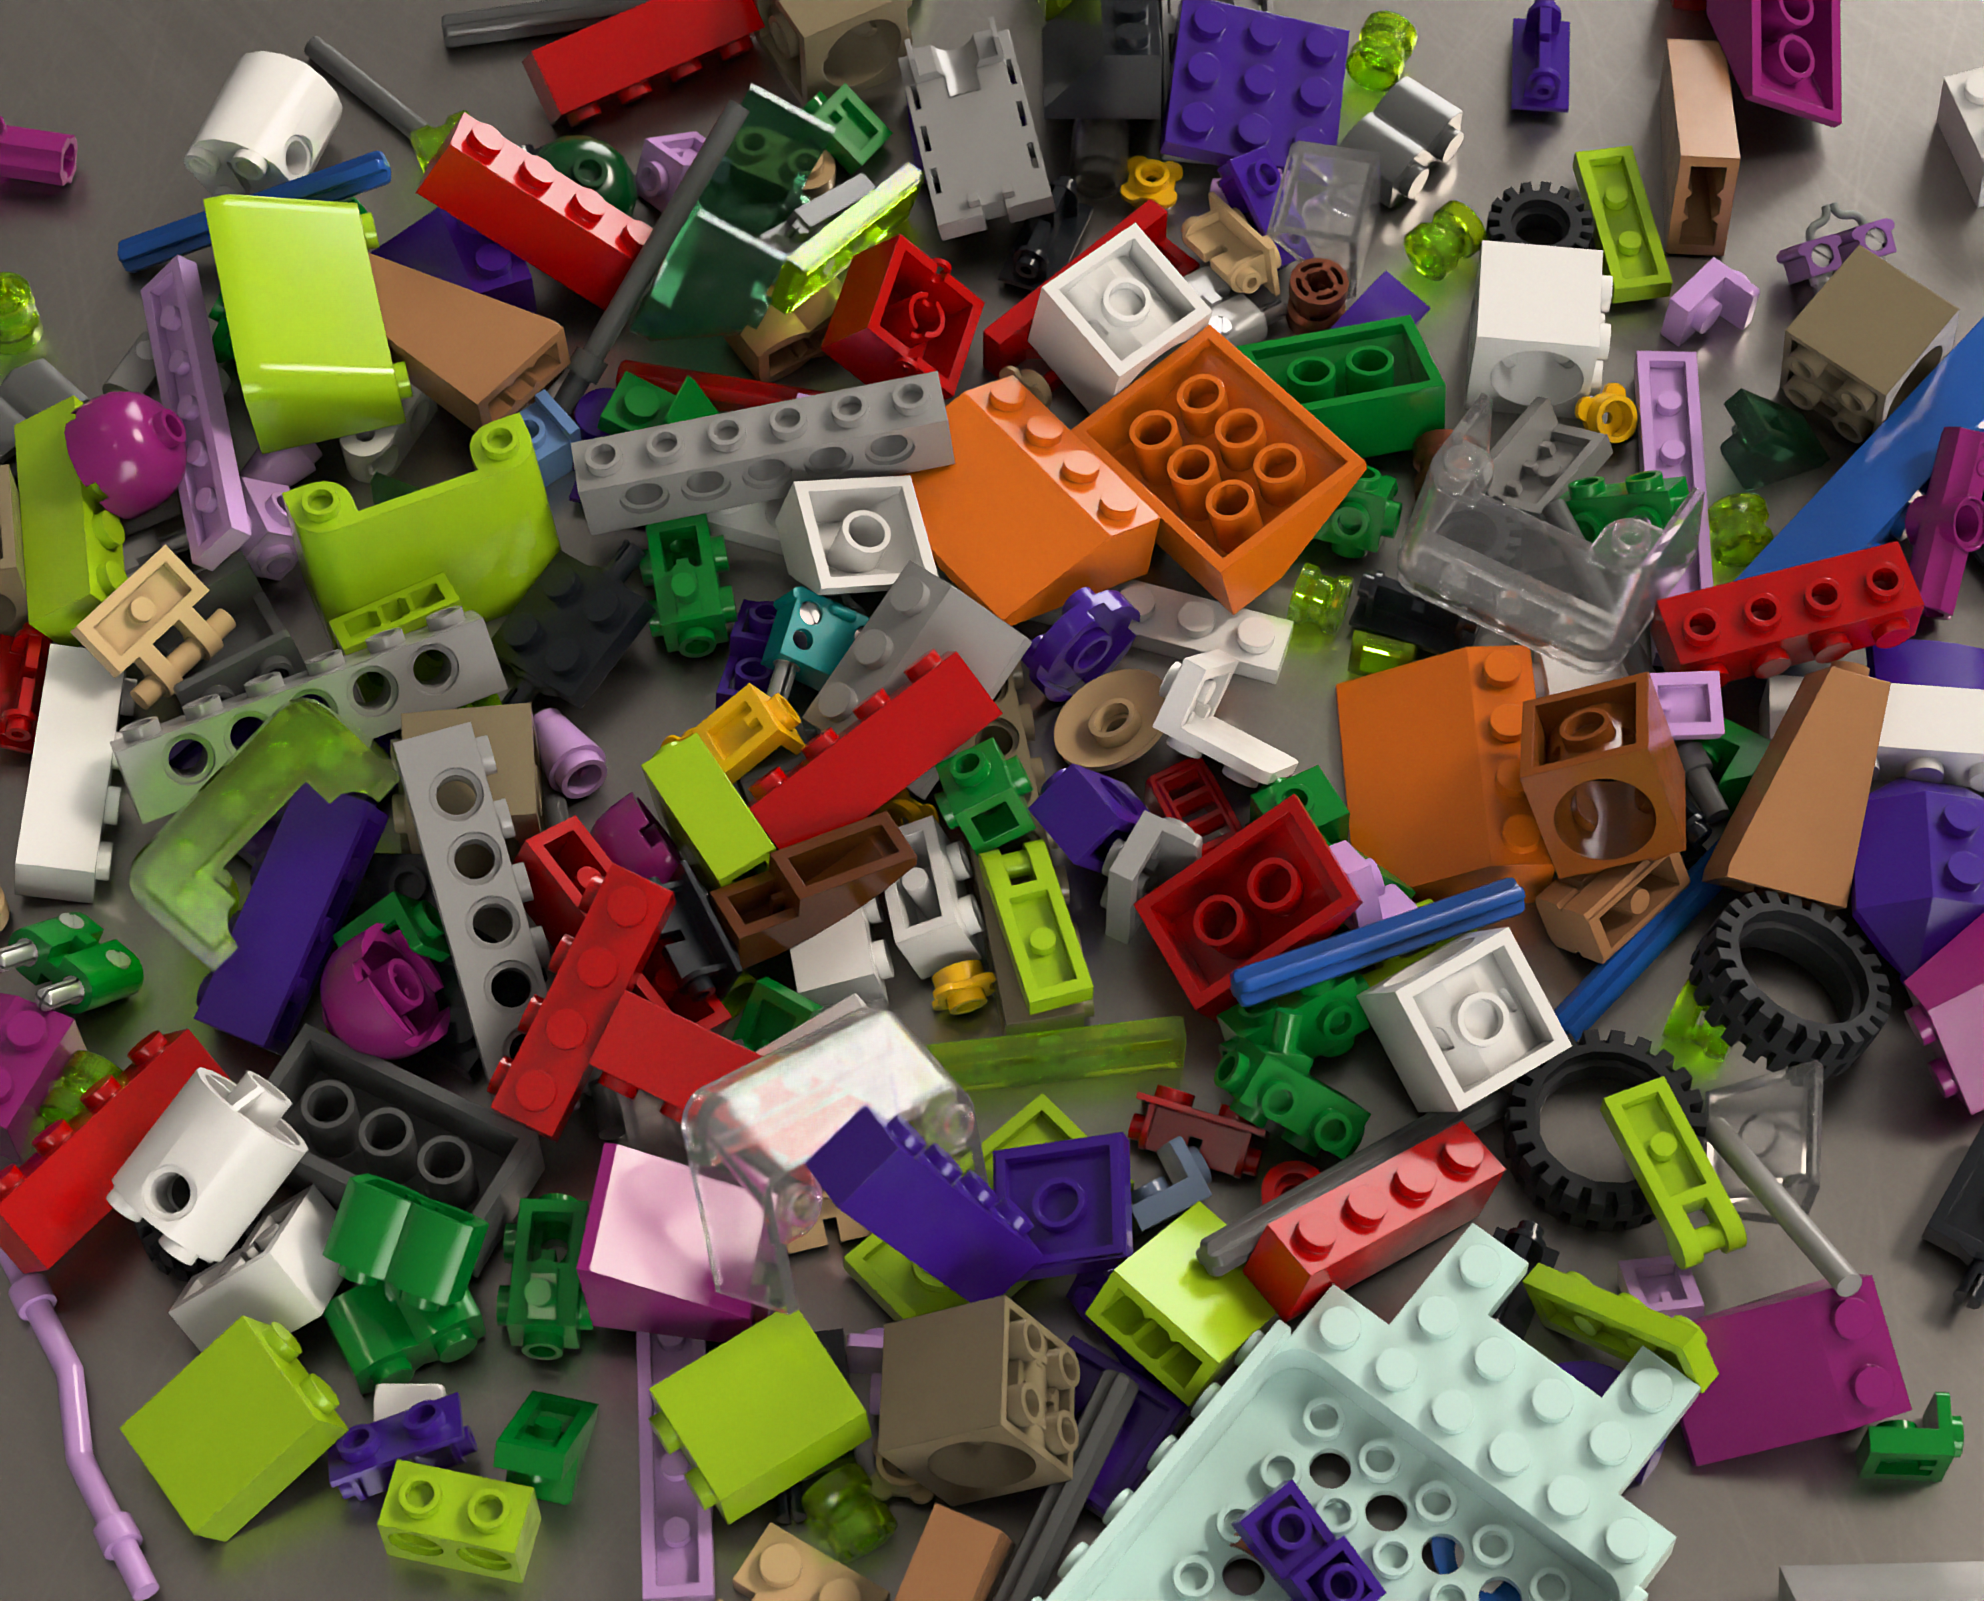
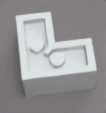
M314 1184L275 1206L262 1215L242 1248L228 1255L221 1262H217L191 1277L168 1313L200 1352H203L242 1315L269 1325L272 1322H278L290 1333L322 1315L344 1278L337 1273L340 1264L322 1255L337 1212Z

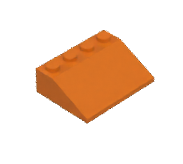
M1210 324L1071 429L1095 455L1161 517L1155 542L1232 615H1235L1283 577L1367 470L1365 460Z
M1014 375L965 391L945 406L955 464L896 475H911L935 564L964 594L1010 626L1062 607L1066 600L1081 588L1090 587L1096 594L1148 574L1161 517Z
M1530 645L1464 647L1336 684L1335 696L1345 804L1350 812L1349 844L1409 885L1416 892L1411 899L1415 904L1428 898L1435 902L1506 877L1514 878L1519 887H1523L1526 895L1524 903H1535L1536 897L1546 886L1552 883L1555 868L1520 781L1523 701L1536 699Z

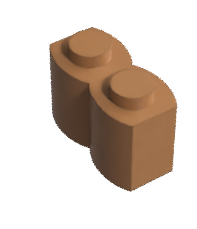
M823 260L796 264L791 271L782 273L772 285L760 286L752 290L746 289L734 295L721 310L723 337L757 381L770 383L779 380L799 369L810 358L827 355L820 348L843 285Z

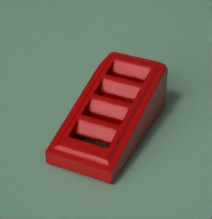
M1189 757L1147 778L1145 782L1144 804L1152 814L1161 818L1172 817L1184 822L1182 818L1202 808L1205 809L1206 814L1186 823L1194 833L1199 834L1201 837L1217 830L1221 833V836L1203 844L1202 856L1243 829L1217 780L1202 757L1200 759Z

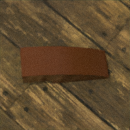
M884 811L770 853L768 871L710 891L711 909L725 936L736 946L742 969H745L814 937L849 916L916 866L918 856L889 813Z

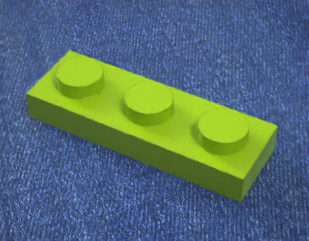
M1632 145L1575 152L1572 168L1581 199L1585 202L1584 209L1585 211L1590 210L1593 217L1591 226H1594L1592 237L1596 250H1603V275L1613 276L1612 304L1669 297L1673 281Z
M1539 1262L1522 1281L1542 1325L1627 1362H1630L1640 1348L1645 1346L1701 1387L1699 1393L1702 1394L1719 1374L1707 1348L1706 1335L1698 1325L1684 1316H1667L1646 1307L1639 1299L1628 1293L1616 1295L1594 1286L1587 1278L1577 1272L1568 1271L1565 1274Z

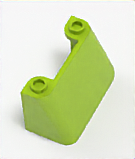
M225 194L203 199L238 376L262 454L407 423L402 399L413 397L405 361L397 363L392 361L368 255L369 250L380 248L372 212L360 214L358 204L349 202Z
M520 412L489 422L480 427L472 436L470 451L476 471L358 511L347 489L335 482L328 481L310 483L282 493L302 577L333 650H338L339 647L328 621L442 572L445 573L461 599L465 612L469 610L475 611L483 617L485 623L511 614L559 550L562 551L531 435Z

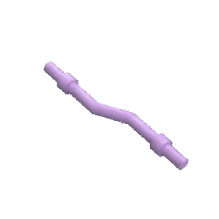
M0 1247V1264L11 1284L8 1295L19 1318L30 1322L56 1374L65 1460L97 1524L93 1529V1535L105 1559L115 1561L133 1600L142 1601L148 1599L159 1590V1585L140 1549L143 1537L131 1513L121 1511L93 1454L84 1368L54 1310L57 1299L45 1275L36 1274V1272L23 1274Z

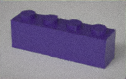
M300 776L295 790L289 791L280 803L276 816L278 828L269 849L261 852L254 862L250 874V885L252 887L243 908L232 915L225 928L223 936L225 949L215 971H211L205 976L199 987L196 998L199 1008L195 1014V1020L282 1057L285 1055L335 943L332 935L337 933L343 925L388 822V815L369 802Z
M865 1104L804 1163L839 1210L970 1303L1002 1296L1043 1257V1254L1026 1234L1034 1227L1033 1223L1012 1200L1005 1196L997 1203L999 1198L994 1191L972 1170H969L962 1177V1169L942 1147L934 1142L925 1149L924 1147L927 1144L924 1139L898 1114L888 1121Z

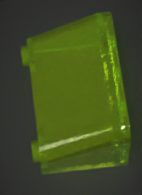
M302 697L289 700L280 706L137 853L130 865L128 876L132 895L146 911L215 972L238 948L237 942L229 932L227 923L238 909L240 894L237 882L223 866L305 782L330 804L340 794L353 791L366 793L379 802L401 777L388 753L364 731L315 699Z

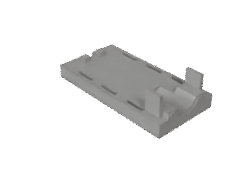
M994 16L988 18L991 29L973 33L971 39L960 48L945 51L939 50L930 44L912 49L909 38L904 40L908 56L898 58L942 241L987 230L986 220L1005 215L1009 216L1010 223L1056 212L1009 29L998 32ZM1015 75L1017 84L1011 85L1009 76ZM920 100L922 109L916 110L915 101ZM1025 116L1028 125L1022 127L1020 117ZM929 141L932 151L927 152L924 142ZM1032 158L1037 159L1038 168L1033 169ZM940 183L942 193H936L934 184Z

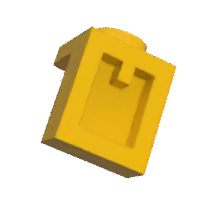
M748 683L691 730L693 734L698 733L732 785L779 746L782 745L795 755H798L801 752L800 749L805 745L795 729L801 723V719L790 703L779 693L769 697L751 683Z

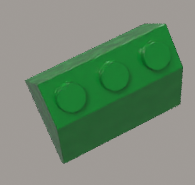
M1411 315L1237 346V349L1361 458L1398 451H1412L1413 443L1417 437L1425 432L1445 429L1446 384Z

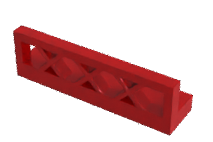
M1150 198L984 329L983 367L1000 379L999 373L1006 366L1016 367L1025 359H1043L1028 342L1042 286L1134 223L1141 228L1182 277L1198 270L1200 264L1166 238L1168 211ZM1052 369L1042 376L1048 383L1051 393L1063 384L1062 380Z

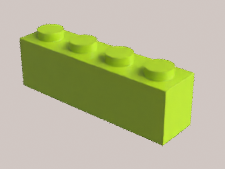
M73 395L14 425L28 621L32 627L58 645L79 647L82 644L71 631L120 587L128 577L125 573L122 545L125 541V532L120 522V517L109 512L99 503L107 499L108 496L100 489L96 482L85 487L78 477L68 454L64 434L66 423L76 418V415L71 412L84 404Z

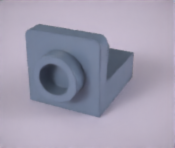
M1181 1136L1167 1142L1157 1150L1158 1157L1173 1185L1169 1186L1165 1177L1161 1176L1131 1192V1201L1133 1203V1239L1186 1212L1198 1201L1202 1203L1212 1196L1207 1185L1211 1183L1212 1177L1204 1157L1196 1147L1188 1148Z

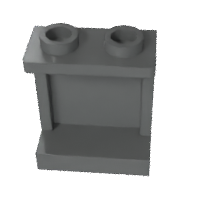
M242 551L225 559L213 571L205 569L195 574L210 591L193 608L205 621L217 609L221 608L232 616L236 622V627L222 640L223 648L211 660L201 659L182 677L183 681L174 686L173 690L182 707L193 700L212 694H219L221 701L245 693L244 684L264 674L280 672L282 678H286L307 670L290 633L285 630ZM172 625L153 645L166 658L184 641V638L176 627Z

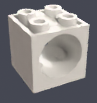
M1134 223L1042 286L1028 342L1086 410L1092 414L1207 327L1213 311L1141 228Z
M1482 240L1469 319L1464 409L1522 414L1536 397L1550 399L1556 417L1577 419L1575 416V406L1581 397L1600 394L1603 360L1608 359L1611 338V324H1605V313L1601 312H1609L1613 287V276L1602 275L1603 250Z
M1509 927L1465 933L1356 995L1418 1112H1460L1572 1047Z

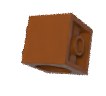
M1649 671L1523 701L1520 781L1558 879L1580 874L1593 875L1607 868L1642 860H1659L1670 854L1686 851L1685 770ZM1596 779H1613V780H1619V781L1600 782V781H1594V780H1596Z

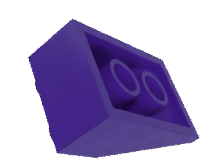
M439 207L382 244L380 248L370 252L371 254L538 315L533 279L526 262L510 252V250L500 246Z

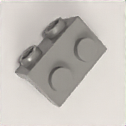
M1536 397L1473 471V479L1478 491L1484 492L1485 503H1489L1495 495L1503 499V510L1512 506L1517 512V521H1521L1522 526L1547 532V520L1542 513L1543 508L1567 492L1569 483L1582 478L1593 477L1614 452L1607 434L1559 424L1550 399Z
M1144 810L1128 839L1124 841L1118 838L1113 843L1102 869V874L1108 876V883L1100 905L1107 909L1105 935L1129 945L1143 921L1133 904L1202 857L1203 838L1199 834L1194 833L1186 823L1172 817L1161 818Z

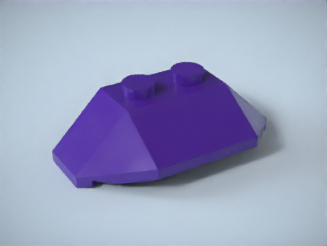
M1901 776L1869 793L1851 883L1853 918L1879 953L1901 974L1899 980L1904 986V981L1984 912V798L1964 786L1914 780Z

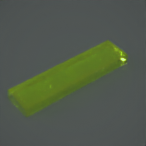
M907 162L790 254L784 261L769 304L785 315L788 312L791 313L851 264L854 255L873 247L908 219L924 181V172Z
M1170 1016L922 1045V1047H919L920 1081L929 1097L1182 1068L1184 1067L1186 1047L1183 1016Z

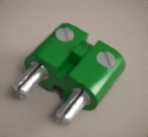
M81 912L62 913L60 916L20 928L12 933L8 946L0 949V973L15 968L35 986L49 981L53 982L52 985L39 989L35 995V1002L43 1011L62 1007L72 1014H81L138 993L144 981L143 967L137 956L117 939L100 944L99 941L104 929Z

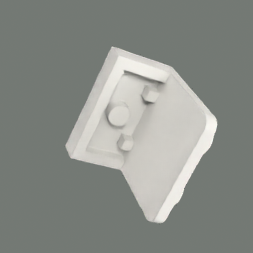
M1216 649L1184 658L1182 664L1176 661L1170 667L1161 684L1159 696L1165 698V701L1152 726L1169 735L1166 741L1168 746L1192 758L1200 759L1202 754H1205L1224 764L1222 773L1225 776L1251 788H1257L1259 782L1270 784L1275 782L1277 778L1287 777L1294 773L1299 763L1295 758L1214 717L1216 709L1240 660Z

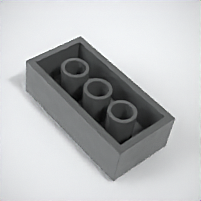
M305 1023L267 1080L283 1092L291 1101L292 1105L281 1118L299 1134L308 1147L307 1152L282 1184L299 1192L314 1184L329 1204L338 1210L349 1177L368 1173L405 1186L429 1199L469 1212L490 1223L472 1272V1276L476 1278L503 1237L506 1223H511L518 1213L520 1198L528 1197L545 1169L537 1132L381 1058L358 1053L340 1039Z

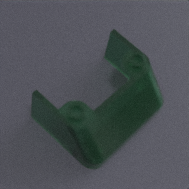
M751 83L739 104L749 110L750 113L664 257L656 274L647 286L629 331L649 342L740 335L746 325L756 330L772 301V297L767 295L766 292L787 258L786 254L757 238L785 222L795 209L810 202L811 197L803 193V189L810 173L836 130L835 127Z

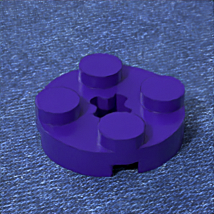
M1090 587L1077 590L1064 603L1062 607L1063 616L1053 624L1046 634H1041L1032 640L1021 661L1029 668L1030 681L1049 700L1061 702L1070 699L1072 694L1067 688L1074 686L1081 680L1087 684L1093 679L1111 672L1131 648L1136 635L1128 627L1132 620L1140 623V613L1120 592L1106 590L1095 594Z

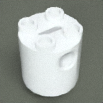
M267 51L246 53L236 62L185 155L183 163L207 191L213 194L211 197L225 194L251 195L313 173L341 120L343 107L336 91L320 74L315 72L306 63L279 53Z
M202 1067L198 1068L112 1178L114 1187L106 1196L107 1201L114 1209L128 1219L140 1222L144 1218L161 1231L163 1235L158 1240L159 1244L182 1263L192 1266L198 1257L209 1263L213 1261L221 1262L308 1150L307 1145L299 1134L281 1118L292 1105L291 1101L277 1087L254 1072L248 1071L240 1082L235 1084L212 1070ZM188 1186L190 1187V1190H191V1192H190V1198H189V1195H188Z

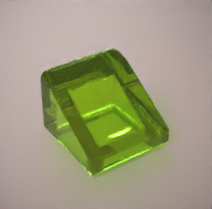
M1354 630L1347 671L1366 676L1415 662L1418 647L1413 644Z

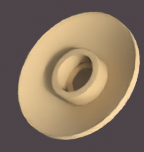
M1121 669L1101 675L1081 687L1063 706L1054 726V743L1063 760L1069 765L1074 763L1089 770L1101 772L1124 766L1146 753L1163 735V732L1152 727L1165 701V698L1159 696V690L1163 681L1149 671Z

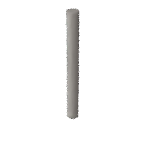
M1723 1118L1710 1120L1707 1123L1705 1133L1707 1141L1834 1290L1842 1297H1849L1855 1294L1862 1285L1860 1275Z

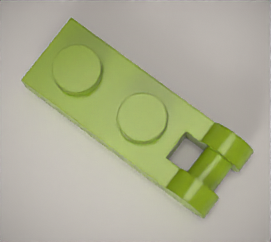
M1041 838L1022 844V850L1001 855L999 849L980 853L978 859L982 879L986 890L990 894L1029 1015L1092 1000L1094 986L1044 840ZM1027 875L1032 880L1013 886L1010 882L1011 879Z
M1659 1077L1603 1098L1600 1112L1666 1236L1669 1252L1676 1265L1681 1270H1685L1703 1263L1704 1255L1720 1249L1723 1253L1728 1254L1744 1248L1747 1245V1234L1744 1225L1665 1077ZM1703 1208L1709 1224L1694 1229L1687 1214Z

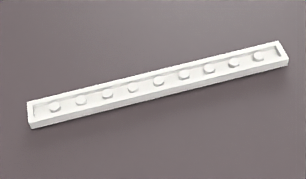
M785 498L706 513L711 535L713 537L723 535L725 540L783 555L775 519ZM936 565L939 578L948 583H953ZM1134 579L1106 589L1120 592L1140 613V623L1132 620L1128 627L1136 635L1131 647L1180 660L1219 649L1240 660L1234 674L1276 685L1292 637L1294 621L1245 608L1232 615L1218 601ZM1062 607L1029 620L1053 626L1063 616Z

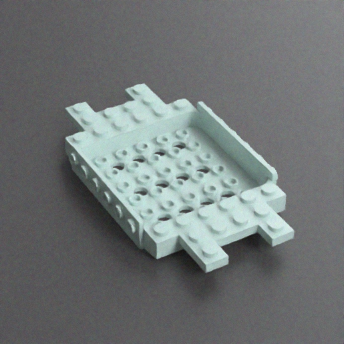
M1472 1223L1390 1324L1384 1322L1333 1284L1292 1334L1291 1327L1280 1319L1266 1335L1260 1330L1254 1332L1238 1352L1234 1360V1364L1238 1366V1369L1222 1387L1217 1382H1214L1200 1396L1191 1412V1416L1195 1421L1180 1439L1170 1435L1156 1449L1147 1465V1469L1151 1471V1474L1136 1492L1126 1488L1115 1498L1102 1520L1107 1527L1093 1544L1089 1546L1085 1542H1081L1067 1556L1058 1571V1577L1062 1581L1045 1601H1293L1257 1560L1243 1550L1230 1546L1231 1543H1237L1241 1539L1240 1536H1234L1236 1530L1231 1523L1280 1483L1293 1479L1334 1536L1345 1535L1387 1592L1378 1601H1479L1481 1589L1487 1583L1496 1580L1505 1581L1513 1585L1517 1589L1521 1601H1647L1649 1594L1644 1590L1671 1555L1677 1537L1621 1495L1696 1400L1701 1387L1645 1346H1642L1602 1398L1492 1318V1315L1526 1275L1529 1263ZM1324 1453H1335L1343 1457L1351 1470L1347 1482L1334 1489L1323 1488L1316 1484L1310 1475L1309 1467L1317 1456ZM1380 1495H1390L1399 1499L1407 1512L1406 1520L1402 1526L1393 1531H1381L1374 1528L1368 1522L1365 1514L1366 1506L1373 1498ZM1433 1537L1451 1539L1461 1548L1464 1559L1462 1565L1455 1572L1437 1574L1431 1571L1423 1562L1422 1550ZM1250 1559L1262 1568L1265 1580L1262 1587L1254 1594L1241 1596L1231 1592L1226 1587L1223 1581V1573L1225 1568L1234 1560ZM1037 1596V1597H1035L1034 1599H1032L1031 1601H1044V1600H1043L1041 1597Z

